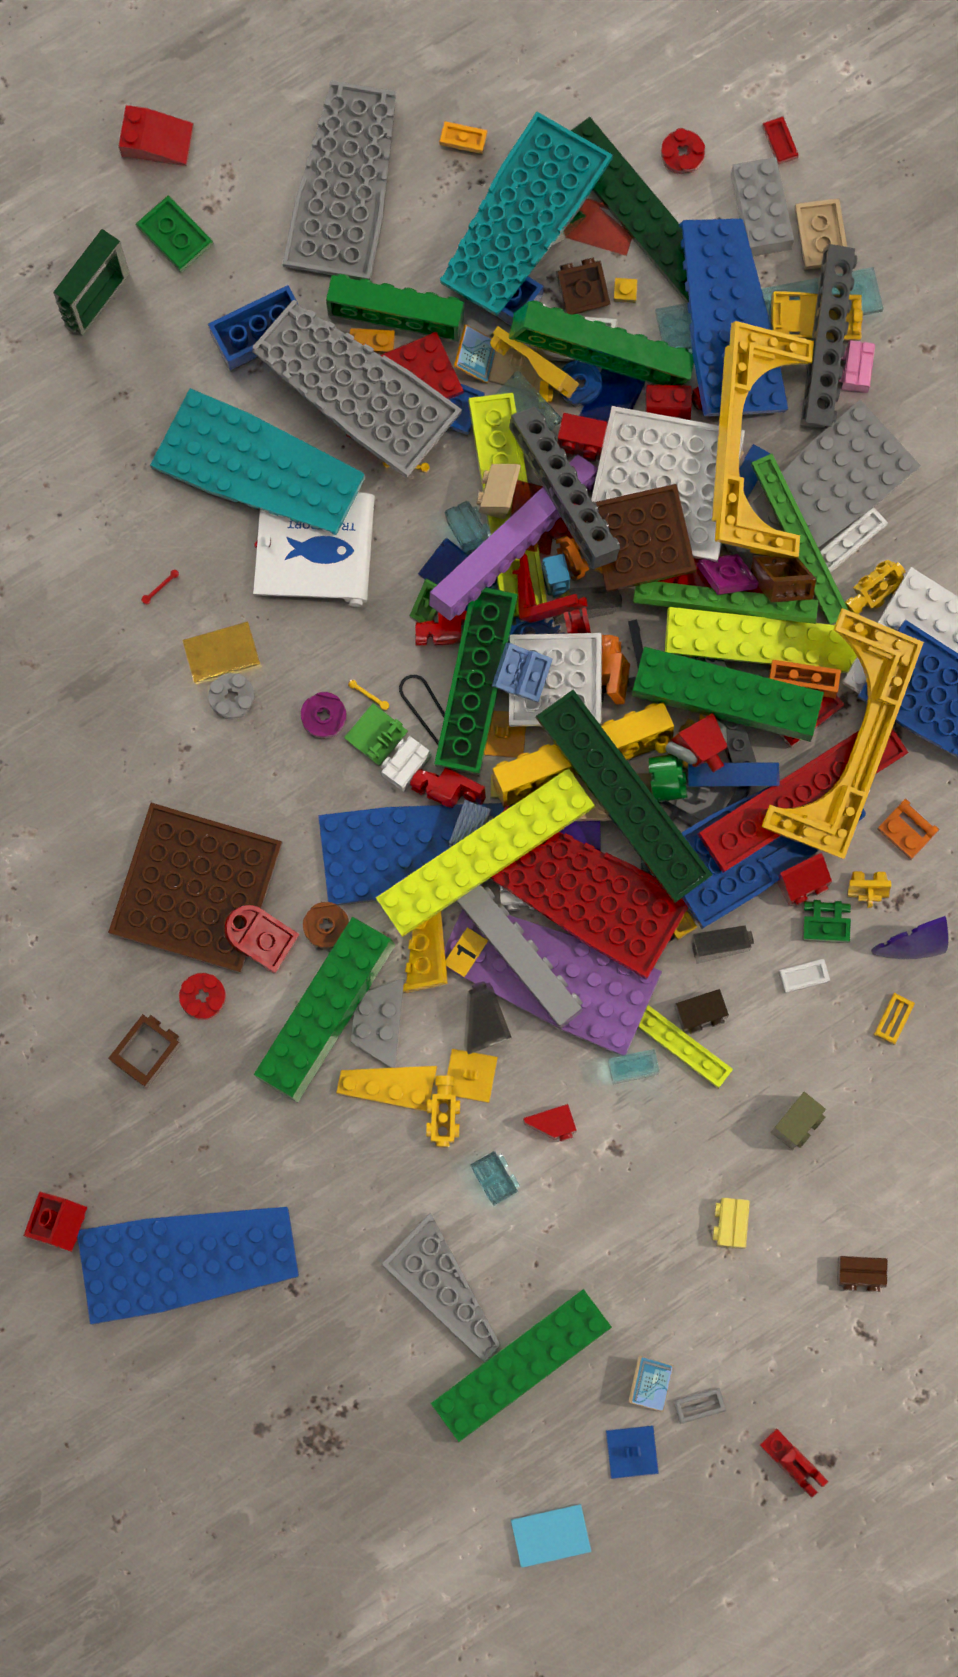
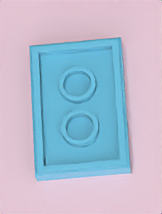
M581 1504L511 1520L521 1568L591 1552Z

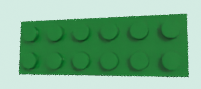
M344 274L331 276L326 298L328 316L422 335H430L437 332L441 339L459 342L464 320V302L460 301L459 298L452 296L447 298L439 297L433 292L419 293L415 289L407 287L399 289L388 283L379 285L368 279L355 280Z

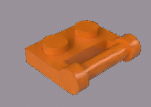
M904 799L877 829L912 860L940 829L935 825L932 826L910 806L911 803L907 799ZM902 812L907 814L926 832L924 837H921L900 817Z

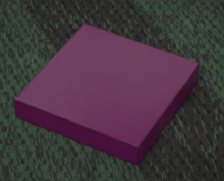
M739 554L720 556L718 562L707 559L698 561L697 567L717 595L752 590L758 587L759 582Z

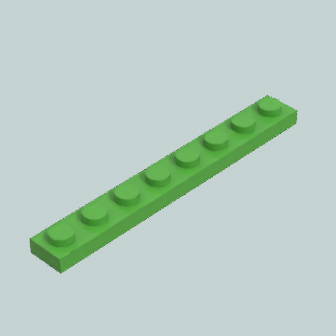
M771 453L752 462L751 466L783 532L800 535L798 558L816 578L814 596L816 600H819L818 604L827 623L833 625L837 622L841 608L846 610L848 608Z
M655 581L635 586L633 603L816 624L819 600L770 602L765 594L740 591L717 595L714 589L709 587Z

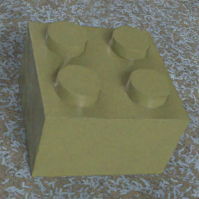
M804 1091L771 1133L793 1150L796 1146L801 1148L811 1136L808 1131L811 1128L816 1130L826 1118L823 1115L826 1109Z

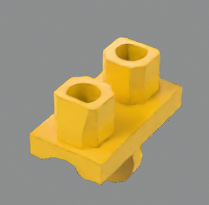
M853 871L851 880H849L847 897H857L858 901H866L867 908H872L873 901L881 902L882 898H889L892 887L891 880L887 879L886 872H875L873 880H865V875L862 871Z

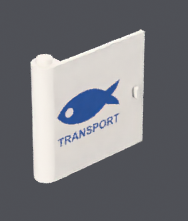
M358 492L337 535H333L330 531L312 528L311 525L302 522L297 523L291 521L290 518L281 515L276 516L270 514L269 511L260 509L253 594L344 598L353 607H361L363 603H366L375 496L369 493Z

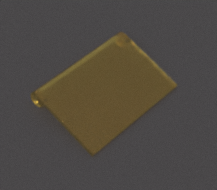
M248 622L182 640L194 683L260 665Z

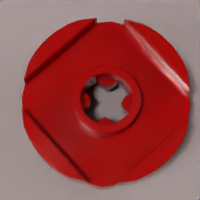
M678 128L670 133L662 143L661 156L663 164L668 170L676 174L696 171L704 161V142L696 133L684 128ZM686 148L689 154L680 156L678 155V149Z
M197 973L182 983L179 1001L183 1010L191 1017L198 1020H207L215 1017L223 1008L226 1001V992L223 984L214 975ZM203 990L204 993H209V997H206V1002L196 999L199 991Z

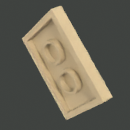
M838 198L795 204L804 269L821 268L824 247L829 244L847 247L840 200Z

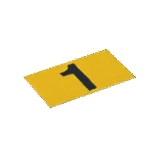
M467 927L447 957L446 966L465 977L488 940Z

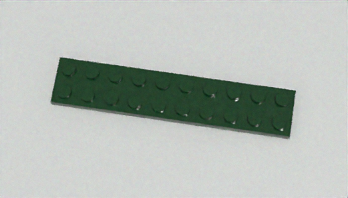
M588 117L571 131L613 155V159L592 189L593 192L682 299L689 303V292L685 288L687 272L683 268L685 253L684 249H681L683 233L682 228L679 227V222L593 119Z
M574 689L536 715L537 721L674 903L713 875Z

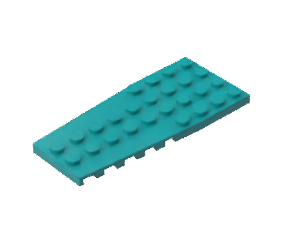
M536 111L499 168L485 199L482 200L478 207L477 214L471 220L464 238L458 244V249L453 258L451 257L443 277L441 276L440 283L497 316L578 213L613 159V155Z
M191 388L186 394L150 464L151 469L210 494L234 502L239 501L247 504L249 507L260 508L269 511L270 514L281 515L290 518L291 521L311 525L312 528L330 531L333 535L338 534L365 480V474L246 411Z

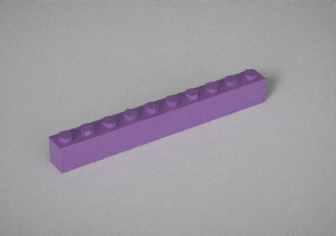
M577 455L569 464L576 469L581 484L586 486L587 491H592L598 468L580 455ZM544 487L430 592L429 605L449 620L453 619L456 615H460L465 610L466 605L471 601H475L484 588L490 587L501 572L505 573L516 558L520 559L530 545H535L545 531L548 532L553 528L555 522L561 516Z

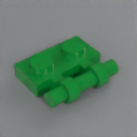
M821 900L804 902V910L813 911V916H804L803 940L850 942L851 918H842V912L850 913L851 904L842 903V901L828 903L821 902ZM821 911L834 912V918L821 917Z

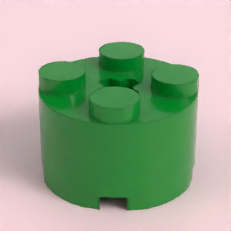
M672 754L649 758L652 793L658 802L688 798L686 788L687 776L686 772L682 769L683 760Z

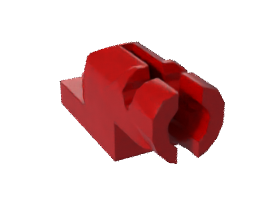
M463 611L451 620L438 612V622H435V620L416 622V645H427L429 637H432L434 646L456 645L460 643L461 625L465 623L467 611Z
M446 767L440 776L423 769H418L410 782L412 791L420 795L426 793L428 799H432L450 808L456 805L461 796L469 802H476L480 805L486 799L485 786Z
M775 1429L760 1444L761 1448L811 1498L818 1492L807 1482L809 1478H813L821 1487H824L829 1482L778 1429Z

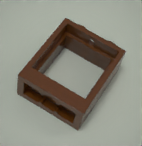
M753 556L751 572L759 582L758 587L770 602L813 599L816 578L799 558Z
M142 1014L108 1059L148 1089L180 1048L181 1043L178 1041L179 1036L170 1029L165 1031L159 1027L161 1022L150 1015L147 1018ZM145 1024L171 1043L147 1075L121 1057V1054Z

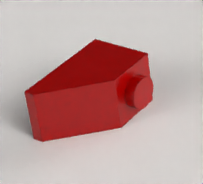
M568 1104L523 1118L524 1125L553 1140L559 1139L560 1142L572 1139V1134L577 1132Z

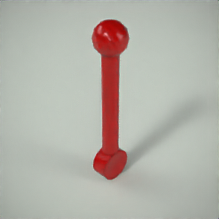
M172 570L170 576L149 595L142 597V602L146 605L150 604L151 598L173 578L179 576L178 570Z

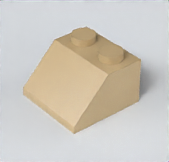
M492 464L489 471H484L482 483L485 484L484 492L479 491L476 502L477 505H480L478 513L505 519L511 506L521 465Z

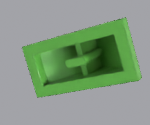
M425 579L409 615L410 617L419 622L434 620L438 611L429 605L430 592L437 584Z

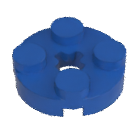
M576 360L569 362L561 369L574 380L579 378V380L584 379L586 381L584 382V387H577L570 398L560 393L566 402L575 407H580L593 402L602 391V377L596 366Z

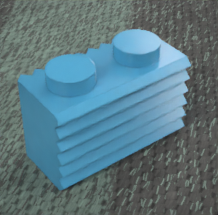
M560 554L544 558L542 561V573L547 595H553L555 598L566 595V592L570 589V576L565 555Z

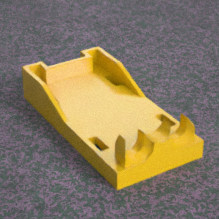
M774 291L771 294L772 330L812 340L817 294ZM832 294L836 298L840 297V294ZM849 295L851 309L846 317L849 327L843 341H860L863 320L862 295ZM789 297H799V300H789ZM829 310V317L832 320L837 319V314L835 311ZM789 332H792V333L799 332V335H797V334H789ZM827 332L826 339L834 340L833 334Z
M499 326L496 327L493 332L494 336L490 341L492 348L502 356L508 352L510 347L531 362L540 378L567 398L571 397L579 385L577 381L525 344L509 339L508 332Z

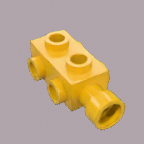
M889 560L880 562L874 571L869 575L863 576L858 581V584L853 587L857 595L845 601L848 610L859 614L863 611L862 608L864 606L870 608L881 607L886 602L885 597L890 593L894 594L903 580V575L906 573L903 566L898 562L894 563Z
M439 1075L435 1076L437 1094H432V1099L427 1101V1113L432 1114L431 1123H427L426 1137H431V1143H435V1147H449V1143L454 1144V1138H459L460 1124H455V1114H460V1100H456V1095H451V1087H454V1076ZM446 1104L448 1110L441 1112L439 1110L440 1105ZM442 1127L446 1128L448 1131L447 1134L444 1136L440 1135L438 1132L439 1129Z

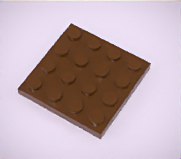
M677 484L595 502L601 518L607 521L611 535L618 540L620 545L617 560L601 566L607 592L696 572Z

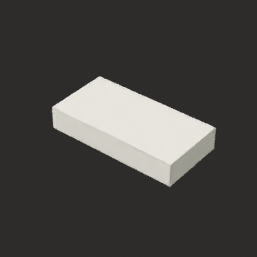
M824 959L779 970L785 993L830 982Z

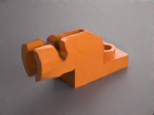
M602 635V685H606L607 694L616 705L624 704L630 663L621 653L622 641L619 642V637Z

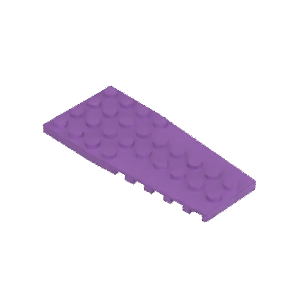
M463 909L445 946V960L467 927L486 939ZM511 915L507 916L512 924L516 921L524 931L521 935L526 941L531 939L539 949L536 953L540 958L546 957L554 968L551 971L556 977L561 975L566 981L568 992L571 995L575 993L583 1002L580 1005L583 1012L560 1029L489 941L465 977L446 966V969L454 972L456 975L513 1003L520 1009L532 1013L537 1018L556 1028L623 1057H626L662 974V971L653 968L649 977L645 979L584 944L572 935Z

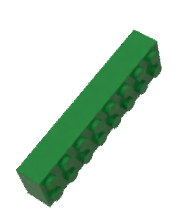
M528 301L513 315L509 339L654 385H683L691 380L694 359L693 354L686 348H674L668 346V343L664 341H652L642 334H630L624 328H612L606 326V323L602 321L587 320L580 314L571 315L565 313L561 308L543 306V303L539 301Z
M484 588L480 596L468 604L434 763L436 767H446L450 770L480 776L498 694V688L492 687V683L505 644L509 642L518 594Z
M644 647L632 697L656 703L664 702L667 706L707 716L713 713L715 718L811 742L824 692Z
M354 917L350 919L255 1071L254 1075L260 1081L293 1101L299 1102L396 945L392 939Z
M583 1289L434 1400L431 1405L457 1441L461 1442L612 1327Z

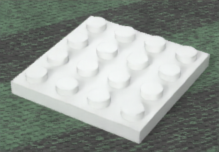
M601 633L510 635V643L553 658L539 702L509 693L510 727L541 726L535 718L536 715L573 689L598 723L602 725Z

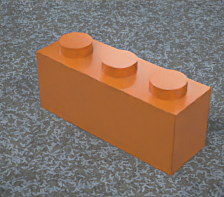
M772 660L769 678L824 692L823 697L835 698L839 689L841 670Z

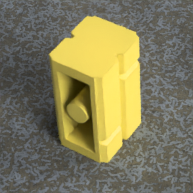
M721 1198L720 1203H716L715 1217H719L718 1227L714 1226L713 1240L717 1241L716 1246L737 1249L746 1248L749 1200Z

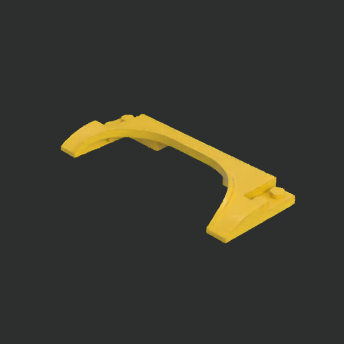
M738 321L731 323L730 345L725 347L712 513V521L716 522V542L750 549V553L766 556L799 557L800 535L773 529L757 516L748 503L743 491L744 478L739 475V451L743 407L752 385L769 370L788 365L811 364L814 341Z
M841 608L834 631L855 652L863 667L867 682V707L862 725L846 768L837 783L821 798L804 806L778 808L769 805L762 827L793 841L845 859L924 642Z

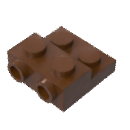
M594 257L581 260L582 265L574 267L573 263L560 265V270L556 271L560 293H562L565 310L568 314L611 305L601 261H595Z

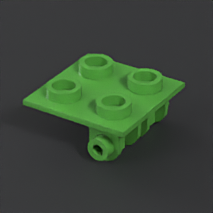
M373 703L344 738L380 766L407 734L408 730L402 726L403 724L399 720H394Z

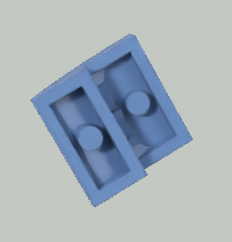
M506 643L492 687L539 702L553 658L535 651L526 650L512 643Z

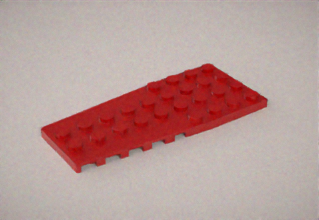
M506 806V807L504 808L503 812H504L505 810H507L508 808H510V807H509V806ZM561 832L556 833L490 878L584 944L645 979L649 977L688 909L682 898L674 903L655 877L607 852L603 853L595 849L594 846L588 843L584 844L573 839V836Z

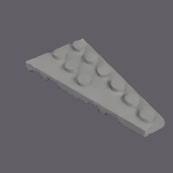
M429 1213L382 1265L485 1363L501 1345L433 1216Z

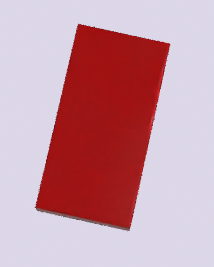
M783 116L762 124L778 165L799 157Z

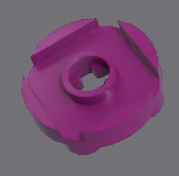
M329 692L316 693L308 698L301 708V720L304 729L317 738L337 736L346 723L347 713L345 706L335 694ZM323 710H327V714L330 715L329 719L326 718L325 721H322L317 716Z

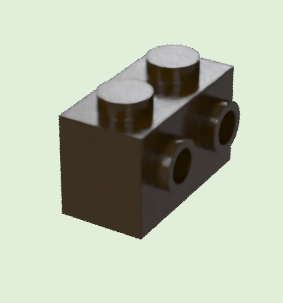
M720 989L678 1002L674 1006L683 1032L689 1031L690 1034L702 1031V1026L711 1024L712 1027L724 1024V1019H727L729 1016Z

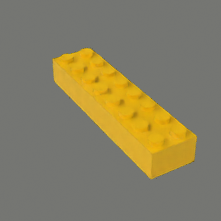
M664 702L660 704L652 703L642 711L637 713L635 711L629 712L623 718L616 721L613 719L608 720L601 726L626 760L655 750V742L661 743V737L664 735L668 737L669 742H672L671 739L674 735V724ZM555 744L544 745L536 752L531 754L528 752L523 753L513 761H502L492 768L493 785L503 808L516 804L568 768L573 774L577 773Z

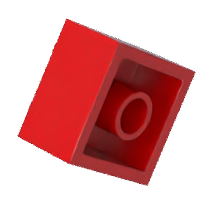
M563 412L557 443L560 449H564L567 457L580 455L588 462L600 461L608 422Z

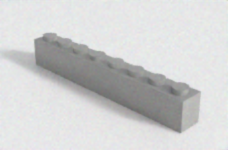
M479 885L458 899L456 902L560 1029L583 1012L580 1006L583 1002L575 993L571 995L568 992L566 981L561 975L557 977L551 971L554 968L546 957L540 958L536 953L539 950L531 939L526 941L521 935L524 933L523 929L516 921L512 924L507 918L510 915L502 904L498 906L493 901L495 895L487 886L483 888Z

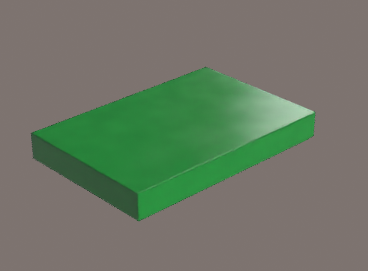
M169 195L135 223L136 227L180 272L214 244L213 240Z

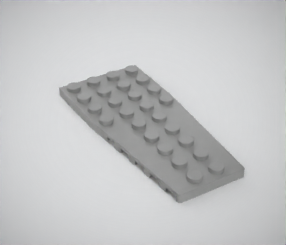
M337 81L330 82L323 112L318 122V129L312 142L310 156L307 159L305 173L302 176L295 200L282 263L283 267L335 276L344 274L351 279H368L371 281L383 220L396 99L395 91Z
M293 300L253 346L254 354L352 439L405 478L411 474L462 411V409L409 370L388 357H382L375 353L374 349L367 344L362 345L354 340V336L351 334H345L335 328V325L330 321L325 322L317 317L316 313L309 309L307 311L299 306L296 300Z
M859 400L832 424V427H828L817 436L782 471V474L819 549L820 546L834 538L839 532L849 527L862 515L875 507L921 465L868 407ZM763 491L750 506L764 523L773 529L783 531ZM722 543L731 555L739 554L750 571L753 556H766L750 553V549Z

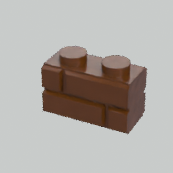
M839 1256L837 1286H843L845 1291H857V1287H867V1292H881V1288L887 1287L888 1259Z

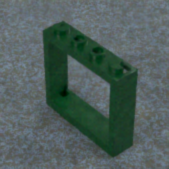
M103 229L96 235L53 292L56 304L59 307L58 311L62 316L61 319L64 321V327L81 335L85 333L130 274L120 240ZM105 264V268L101 271V273L98 275V277L95 279L92 285L88 288V290L85 292V294L82 296L79 302L75 305L76 300L79 298V296L83 293V291L86 289V287L89 285L92 279L96 276V274Z

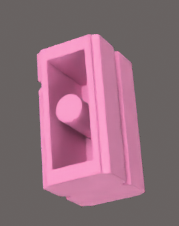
M848 341L844 357H841V361H845L842 377L840 380L838 379V382H842V390L868 393L875 351L874 343Z

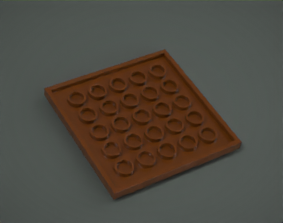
M151 802L108 933L242 973L247 956L228 942L225 935V922L229 914L238 907L253 905L262 909L283 842ZM236 916L233 920L234 926L238 929L243 928L244 919L241 916Z

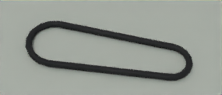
M408 675L401 680L399 685L400 695L438 745V739L405 697L402 691L404 682L410 678L420 679L443 717L445 712L426 680L419 675Z

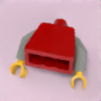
M713 713L708 716L706 715V717L700 714L699 721L675 735L671 739L672 742H669L668 737L665 735L661 737V743L655 742V749L658 753L668 752L692 764L693 767H698L706 762L714 773L725 766L718 754L727 748V728L715 718Z

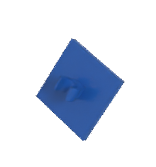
M653 1426L606 1431L611 1479L659 1474Z

